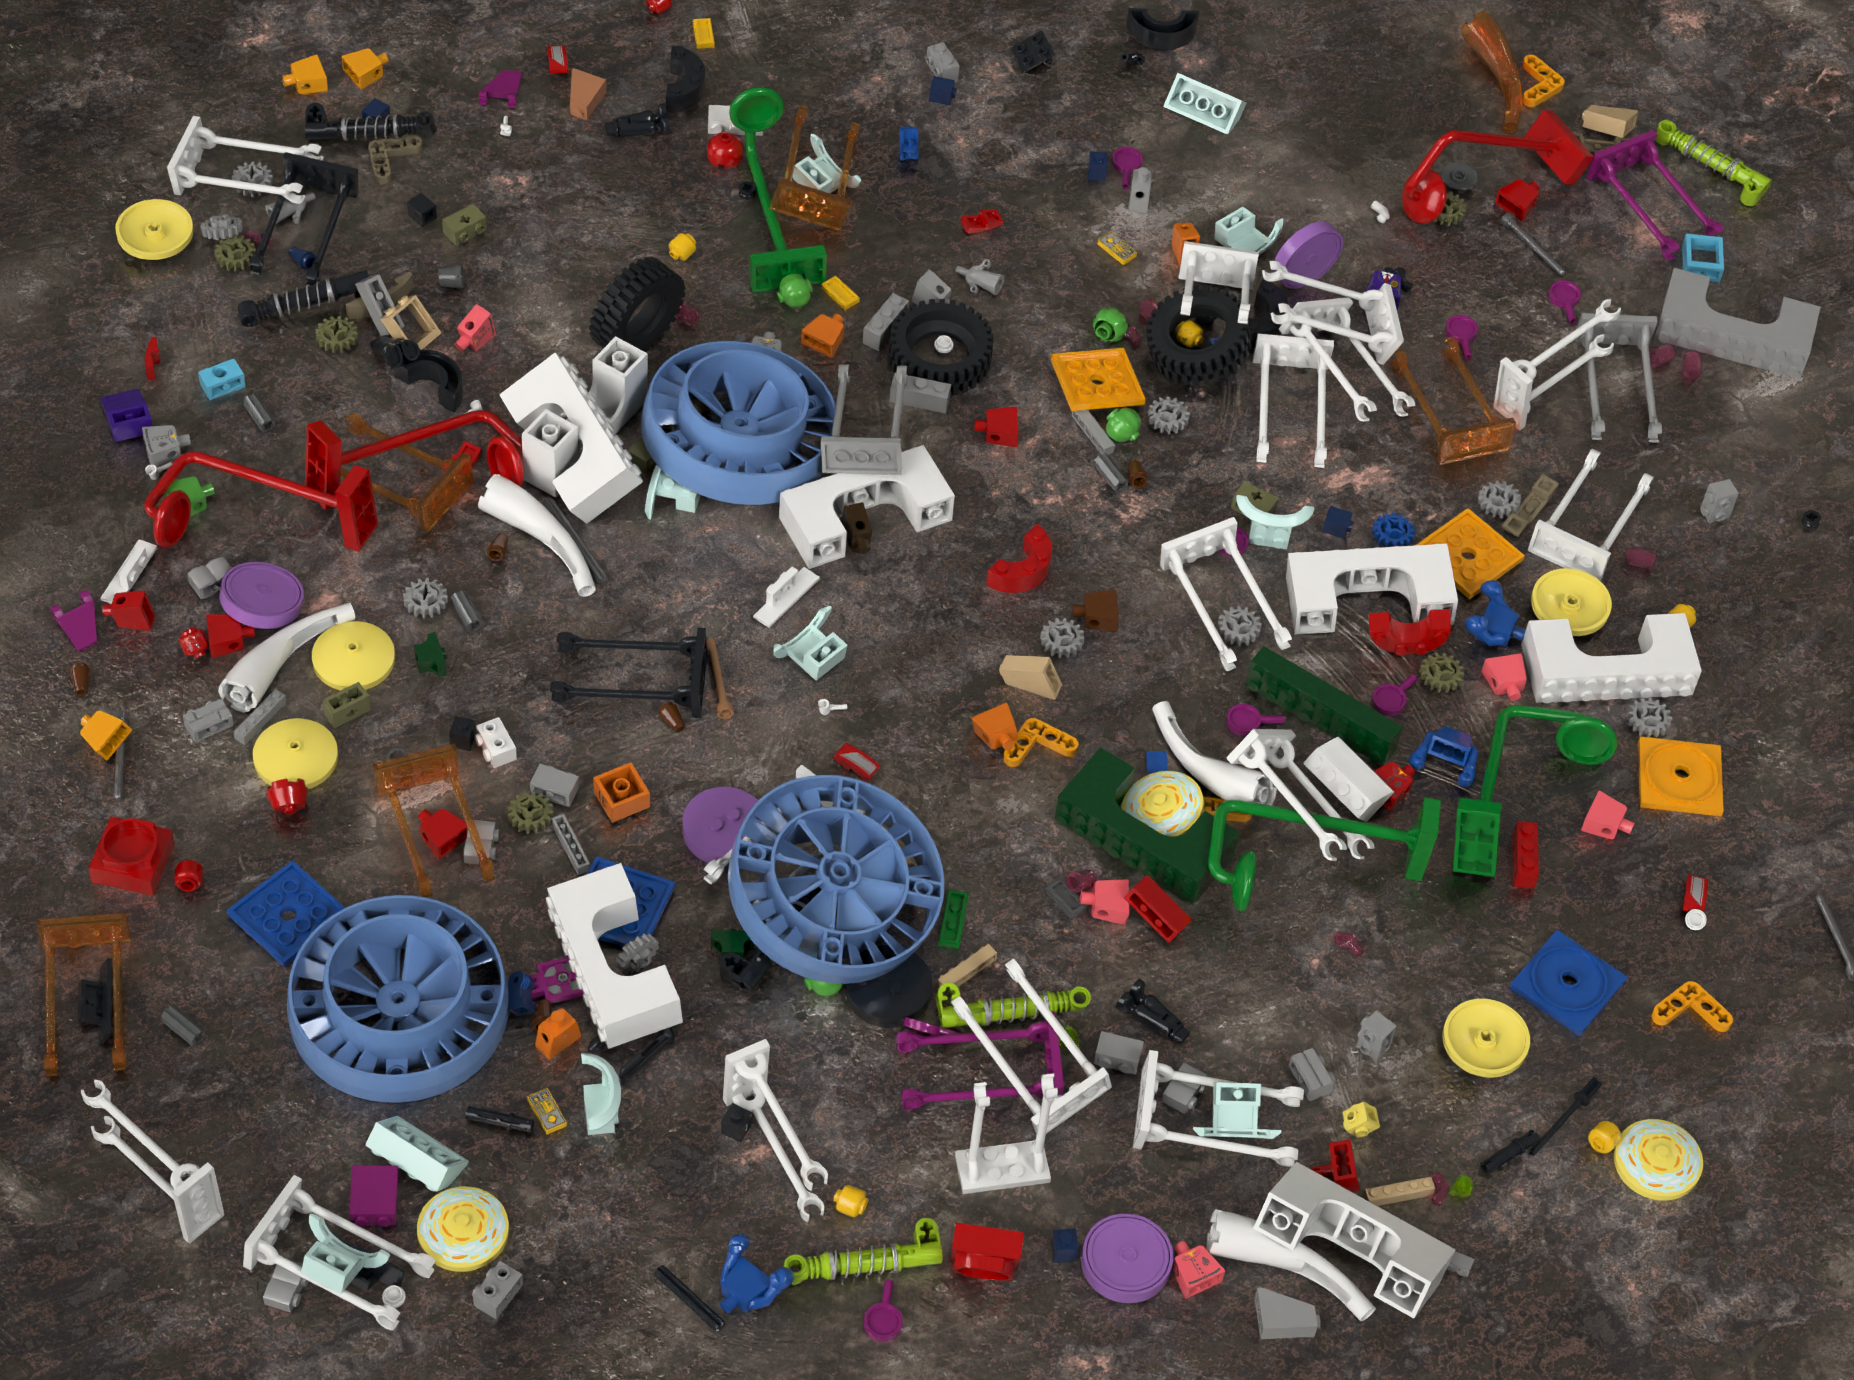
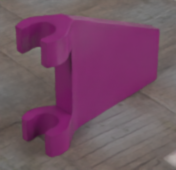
M503 70L479 91V105H486L487 97L508 99V107L515 108L522 72Z
M87 589L79 593L82 597L80 601L83 605L63 614L58 604L50 607L52 611L51 616L58 622L78 652L97 643L94 601Z

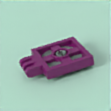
M569 957L536 964L538 973L528 975L534 980L532 998L545 996V1000L552 1004L584 995L583 990H580L577 985L576 973H573L570 968Z

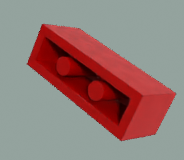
M1516 821L1512 834L1513 887L1534 889L1539 876L1538 824Z
M1148 875L1124 897L1168 943L1179 935L1192 921Z

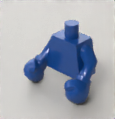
M1496 580L1483 582L1480 590L1481 593L1489 598V605L1484 616L1472 615L1468 617L1464 622L1465 628L1476 636V640L1484 641L1488 646H1507L1511 637L1522 641L1526 629L1516 626L1519 616L1504 601L1501 584Z
M1443 726L1440 730L1430 731L1426 734L1421 745H1418L1417 749L1409 756L1408 762L1414 770L1419 771L1425 767V758L1429 753L1461 765L1464 769L1460 773L1457 782L1461 788L1466 789L1473 786L1476 780L1475 765L1478 749L1471 743L1472 736L1460 730Z
M735 1234L729 1240L727 1259L722 1268L720 1284L722 1286V1295L725 1299L720 1303V1307L726 1313H730L736 1306L745 1313L752 1309L756 1310L767 1307L794 1280V1274L790 1268H779L769 1277L741 1256L750 1244L749 1238L745 1234Z

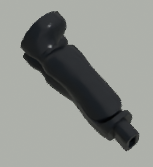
M665 103L658 105L655 114L647 110L622 116L616 120L613 119V122L605 123L607 136L671 134Z
M381 336L370 342L372 350L382 356L387 365L392 368L401 366L403 356L413 361L420 355L418 344L411 340Z
M1138 979L1130 991L1125 992L1116 1004V1009L1130 1013L1136 1021L1151 1027L1166 1038L1168 1037V1040L1172 1041L1174 1039L1179 1044H1182L1191 1032L1184 1028L1185 1024L1181 1023L1154 995L1149 994L1146 996L1144 994L1145 982Z

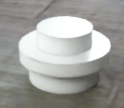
M942 335L936 339L934 347L940 353H948L953 349V342L949 336Z
M1698 909L1689 911L1685 917V923L1691 930H1700L1707 922L1704 912Z
M389 1286L382 1294V1300L385 1305L398 1308L405 1302V1292L399 1286Z

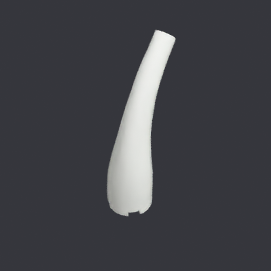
M494 474L485 486L487 490L484 497L480 496L478 508L528 533L550 547L569 568L578 594L582 597L592 595L596 588L590 570L570 534L530 493L499 474Z
M351 603L326 609L305 617L273 634L249 651L235 664L220 684L219 695L222 700L226 698L232 703L231 708L241 712H249L251 708H256L279 669L296 649L334 625L355 620V613Z
M1162 701L1153 706L1152 711L1170 749L1184 768L1203 786L1225 801L1243 800L1272 806L1277 788L1273 787V783L1263 772L1203 755L1182 733L1168 701Z
M1214 1210L1210 1220L1213 1224L1210 1233H1207L1206 1250L1211 1255L1265 1264L1301 1274L1333 1293L1361 1322L1366 1320L1375 1311L1376 1308L1348 1277L1309 1247L1299 1243L1292 1251L1253 1229L1257 1220L1232 1212Z

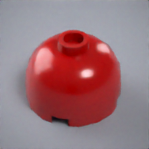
M720 132L715 134L708 142L707 158L714 166L718 167L719 164L724 165V168H731L742 161L743 144L735 134Z

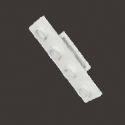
M139 539L101 596V600L112 604L116 593L129 592L155 553L157 545Z
M791 567L787 572H783L774 584L769 585L766 590V604L754 614L753 618L770 628L820 577L805 567L799 572L794 567Z

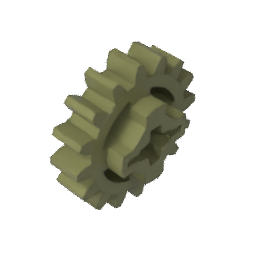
M1453 192L1447 194L1444 209L1434 222L1441 221L1440 225H1443L1445 222L1448 226H1450L1451 222L1455 225L1458 221L1462 222L1467 204H1463L1464 199H1458V194L1453 196Z
M236 235L232 239L226 237V241L220 240V245L216 244V250H214L216 263H220L221 268L226 266L227 271L231 268H234V271H237L238 268L245 270L244 266L250 267L251 257L253 254H256L255 244L251 243L250 239L244 240V236H241L239 239Z
M330 316L329 321L323 319L324 324L318 323V328L315 331L316 342H319L320 348L325 346V351L332 349L333 353L336 350L342 353L344 348L350 350V345L355 346V340H358L357 326H354L353 321L348 322L347 317L342 320L341 316H338L337 319Z
M1435 653L1434 657L1428 655L1427 660H1423L1419 671L1421 673L1420 679L1425 680L1424 685H1431L1430 690L1437 688L1438 693H1440L1441 689H1444L1448 693L1450 688L1455 691L1456 687L1461 685L1464 677V667L1459 666V660H1453V655L1448 658L1446 653H1443L1442 656Z
M525 791L522 797L517 794L516 801L511 800L510 806H508V820L512 821V827L518 826L519 832L525 829L527 834L530 833V830L538 833V828L545 830V824L551 825V818L554 817L553 804L549 802V798L543 799V793L536 796L535 791H532L531 795H528Z

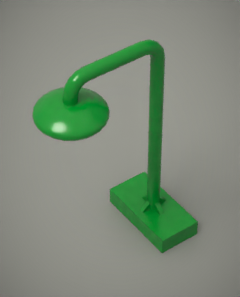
M754 87L743 91L733 100L729 110L730 120L733 125L745 131V151L776 249L773 252L749 255V284L752 293L779 289L781 280L789 274H800L804 279L808 278L811 285L821 284L826 281L827 254L824 245L787 249L757 156L756 132L765 131L774 126L781 119L784 112V101L780 94L767 87Z
M1511 705L1502 709L1495 723L1479 800L1459 799L1453 871L1495 877L1498 862L1502 803L1492 802L1510 718L1524 717L1562 722L1563 724L1556 734V745L1559 751L1567 759L1587 765L1602 764L1612 758L1618 746L1614 730L1598 718L1577 712L1525 705Z
M1424 797L1415 826L1409 830L1314 813L1309 814L1321 828L1406 843L1408 850L1405 879L1421 882L1438 836L1441 800ZM1228 800L1217 807L1213 820L1208 868L1216 880L1232 885V901L1239 913H1244L1249 905L1257 858L1253 850H1248L1239 859L1234 873L1225 871L1221 867L1227 815L1231 812H1239L1308 825L1296 810L1243 800Z

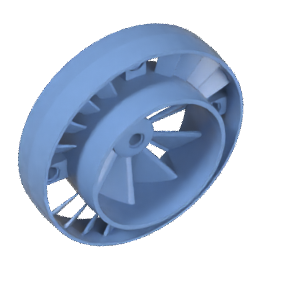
M709 342L678 352L664 362L657 370L644 400L641 416V434L645 447L655 463L669 477L685 488L722 502L744 505L771 504L780 502V492L819 480L826 474L822 473L821 447L802 441L805 432L821 437L832 436L836 405L827 386L811 369L781 351L748 342ZM727 391L732 411H725L714 396V392ZM755 396H758V397L756 398V400H755L753 406L751 407L749 413H748V410H749V408H750V406H751V404H752V402H753ZM696 397L721 417L720 424L706 420L694 408L691 401ZM814 421L826 422L829 433L805 430L806 424ZM660 425H674V431L665 433ZM802 444L819 452L812 459L799 454ZM797 457L804 462L797 467L788 469Z
M815 775L797 778L772 789L749 811L733 844L728 868V886L732 906L741 926L755 945L770 959L789 971L812 980L849 984L872 980L892 971L921 946L932 930L942 907L944 873L940 855L929 832L915 814L901 801L886 791L864 781L837 775ZM801 801L805 812L802 811L798 802ZM821 801L833 802L832 807H822ZM777 808H780V810L785 815L787 820L784 818V816L779 812ZM859 809L865 811V813L869 814V817L859 812H856V810ZM759 819H760L762 822H764L768 827H766L764 824H762V823L759 821ZM882 824H885L889 829L886 830V829H885L883 826H881V825H882ZM745 835L746 837L756 841L757 843L742 840V838ZM901 839L906 846L900 848L896 841ZM813 842L824 857L820 861L795 845ZM833 844L840 846L841 851H834ZM914 857L918 866L908 868L906 859ZM776 860L817 870L815 875L776 878L775 863ZM739 869L760 873L759 881L742 882ZM820 887L822 889L800 912L791 905L815 888ZM758 900V902L754 904H750L749 901ZM904 903L926 908L921 932L896 919ZM836 906H837V922H836V930H835ZM891 924L915 941L909 949L904 948L886 932ZM882 937L897 956L886 960L875 943ZM868 949L874 963L863 964L860 953ZM850 958L851 965L842 964V960Z
M394 895L372 898L353 904L332 915L321 923L303 943L293 962L289 977L287 1015L290 1032L296 1049L308 1067L326 1083L344 1093L370 1101L390 1103L427 1099L451 1090L465 1082L478 1072L493 1055L502 1039L508 1020V982L500 955L493 941L485 930L464 912L451 905L426 897ZM457 931L467 936L460 943L453 937ZM475 944L484 950V953L466 961L463 953ZM405 949L402 981H400V951ZM313 958H316V959H318V960H320V961H322V962H324V963H326V964L317 962V961L312 960V959H313ZM366 958L384 986L380 989L358 971L354 965ZM492 961L498 970L501 985L470 986L468 968ZM300 977L323 982V990L295 991ZM335 986L376 998V1004L338 1006L332 993ZM377 1013L381 1018L371 1028L356 1022ZM298 1019H312L302 1023L298 1022ZM470 1019L488 1025L481 1035L467 1029ZM393 1026H398V1031H392ZM326 1034L325 1036L321 1037L320 1039L316 1040L315 1042H312V1040H314V1039H316V1038H318V1037H320V1036ZM461 1037L472 1043L465 1051L456 1045ZM339 1047L341 1048L332 1058L329 1057ZM448 1053L452 1059L443 1063L440 1057ZM356 1059L358 1062L354 1068H351V1064ZM426 1064L429 1067V1069L424 1071L409 1073V1069L420 1067ZM374 1068L386 1069V1074L373 1073Z

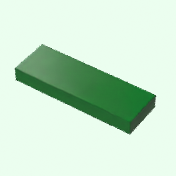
M948 889L938 946L959 949L968 892Z

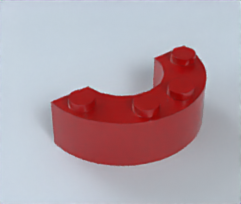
M1036 524L1024 537L1023 551L1028 555V558L1019 562H1007L999 559L988 570L986 585L1001 592L1020 593L1031 590L1041 584L1049 573L1052 556V543L1046 531Z
M1450 609L1430 610L1429 615L1425 619L1415 623L1396 621L1390 616L1389 612L1369 613L1370 637L1377 646L1398 656L1406 654L1424 655L1441 646L1449 638L1451 633Z

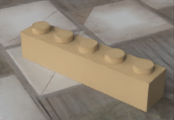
M989 944L985 947L982 946L978 952L972 953L968 959L961 961L958 966L951 968L945 975H941L938 978L937 987L940 988L942 984L947 982L959 987L997 959V952Z
M1426 1177L1365 1189L1363 1197L1370 1203L1380 1206L1433 1196L1435 1186L1432 1178Z

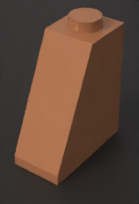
M573 68L571 75L570 115L587 120L606 94V79Z

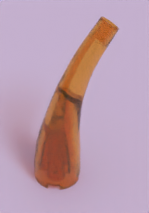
M1481 11L1473 15L1475 19L1469 24L1465 22L1460 33L1477 56L1489 68L1501 86L1506 103L1502 130L1512 134L1518 130L1522 112V85L1519 71L1504 32L1491 14L1487 11Z

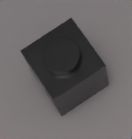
M422 193L407 202L408 216L420 226L424 227L437 218L436 205Z
M455 716L449 731L450 747L470 751L475 740L474 735H476L475 720Z
M732 1103L722 1118L721 1133L741 1143L751 1127L752 1112Z

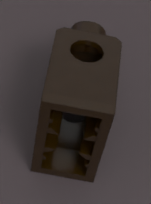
M860 502L844 506L841 523L847 531L846 539L850 548H858L861 554L869 552L871 550L872 528L864 503Z

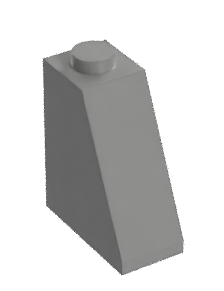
M1262 1287L1257 1288L1254 1299L1260 1339L1315 1337L1317 1328H1320V1315L1316 1314L1314 1305Z

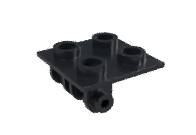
M1042 30L1011 47L1024 73L1042 62L1047 66L1053 64L1055 53Z

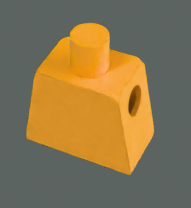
M368 48L342 56L343 70L360 90L383 76V65L389 62L385 53L376 56Z
M318 55L291 63V74L282 76L284 87L295 85L299 94L328 91L327 77Z
M100 710L96 711L93 716L85 715L81 719V725L84 727L80 734L106 761H108L132 731L121 719Z

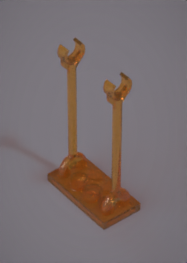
M799 105L793 122L795 128L784 179H779L769 209L840 231L851 206V200L845 198V191L854 143L859 133L860 124L851 122L850 130L846 134L847 146L837 196L792 182L801 130L808 111V107Z
M1456 338L1445 339L1449 348L1443 349L1444 355L1457 365L1489 423L1451 431L1448 428L1442 427L1407 367L1405 351L1400 348L1394 352L1397 359L1391 360L1393 368L1403 373L1437 433L1439 450L1436 460L1439 465L1510 450L1516 422L1514 418L1502 419L1493 414L1459 355V344Z
M350 413L345 418L346 421L352 422L347 428L352 434H368L379 440L391 437L368 426L363 418L356 413ZM407 444L398 447V449L443 469L444 472L439 480L431 485L429 491L422 498L411 497L407 499L371 482L372 490L408 507L411 514L420 520L421 530L428 533L474 482L470 455L463 452L457 460L446 459L442 461ZM341 468V476L345 478L350 471Z
M455 743L373 764L377 796L387 795L388 799H390L417 876L416 880L421 897L433 896L430 890L431 882L428 874L424 873L396 792L448 779L452 784L479 858L480 871L484 882L495 880L492 872L494 870L490 857L487 858L458 779L459 767Z
M126 913L37 920V930L42 949H45L46 1053H44V1069H46V1077L58 1076V1062L55 1052L54 956L58 947L77 948L83 945L100 946L112 943L114 1013L112 1063H114V1071L126 1070L125 1049L123 1047L121 962L122 942H131V932Z

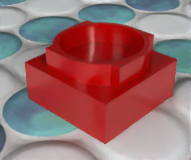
M111 816L88 867L91 882L153 896L175 845L173 831L158 827L154 822L135 818L121 819Z
M956 1223L950 1260L955 1262L954 1271L964 1275V1277L1012 1281L1013 1272L1018 1271L1024 1232Z

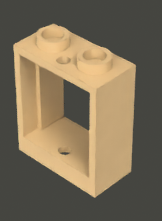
M407 295L403 296L397 301L399 304L387 309L384 312L386 315L380 319L393 339L403 338L408 340L394 320L397 314L408 307L424 330V333L413 341L418 344L420 350L441 334V331L416 295L410 297Z

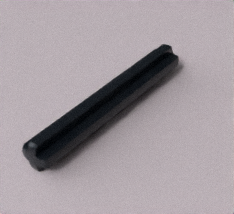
M660 1265L655 1270V1276L713 1330L718 1332L724 1327L725 1321L664 1265Z

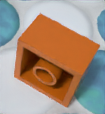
M632 762L593 777L594 793L612 823L650 808V792Z

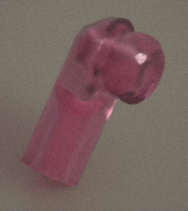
M247 229L244 233L245 238L258 244L261 243L263 234ZM271 236V238H270V241H269V243H268V246H270V243L273 242V237H272V236Z
M1128 325V330L1124 337L1130 338L1134 346L1140 345L1142 340L1133 326Z
M1343 932L1335 934L1334 940L1337 945L1350 948L1356 957L1364 953V949L1353 934Z
M1434 1172L1431 1178L1435 1186V1194L1431 1201L1433 1204L1440 1206L1449 1192V1185L1440 1172Z

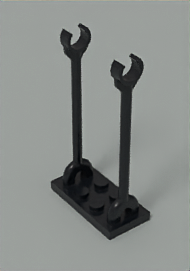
M285 152L283 156V185L299 183L308 188L339 194L313 266L309 267L305 278H308L306 285L312 286L316 285L319 279V269L344 201L347 200L348 196L353 198L358 196V169ZM278 195L258 251L251 257L250 265H253L250 271L251 274H261L264 254L285 201V197L282 195Z
M697 628V636L685 637L679 643L581 639L569 632L558 633V651L562 653H571L583 647L680 651V653L687 657H691V664L693 665L692 668H689L690 686L677 687L673 692L574 688L565 682L554 681L550 685L552 701L565 702L576 696L674 700L678 705L692 707L693 718H701L708 658L706 628Z

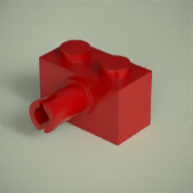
M1351 1139L1329 1143L1330 1164L1312 1166L1310 1169L1325 1178L1332 1177L1336 1184L1351 1192L1360 1191Z

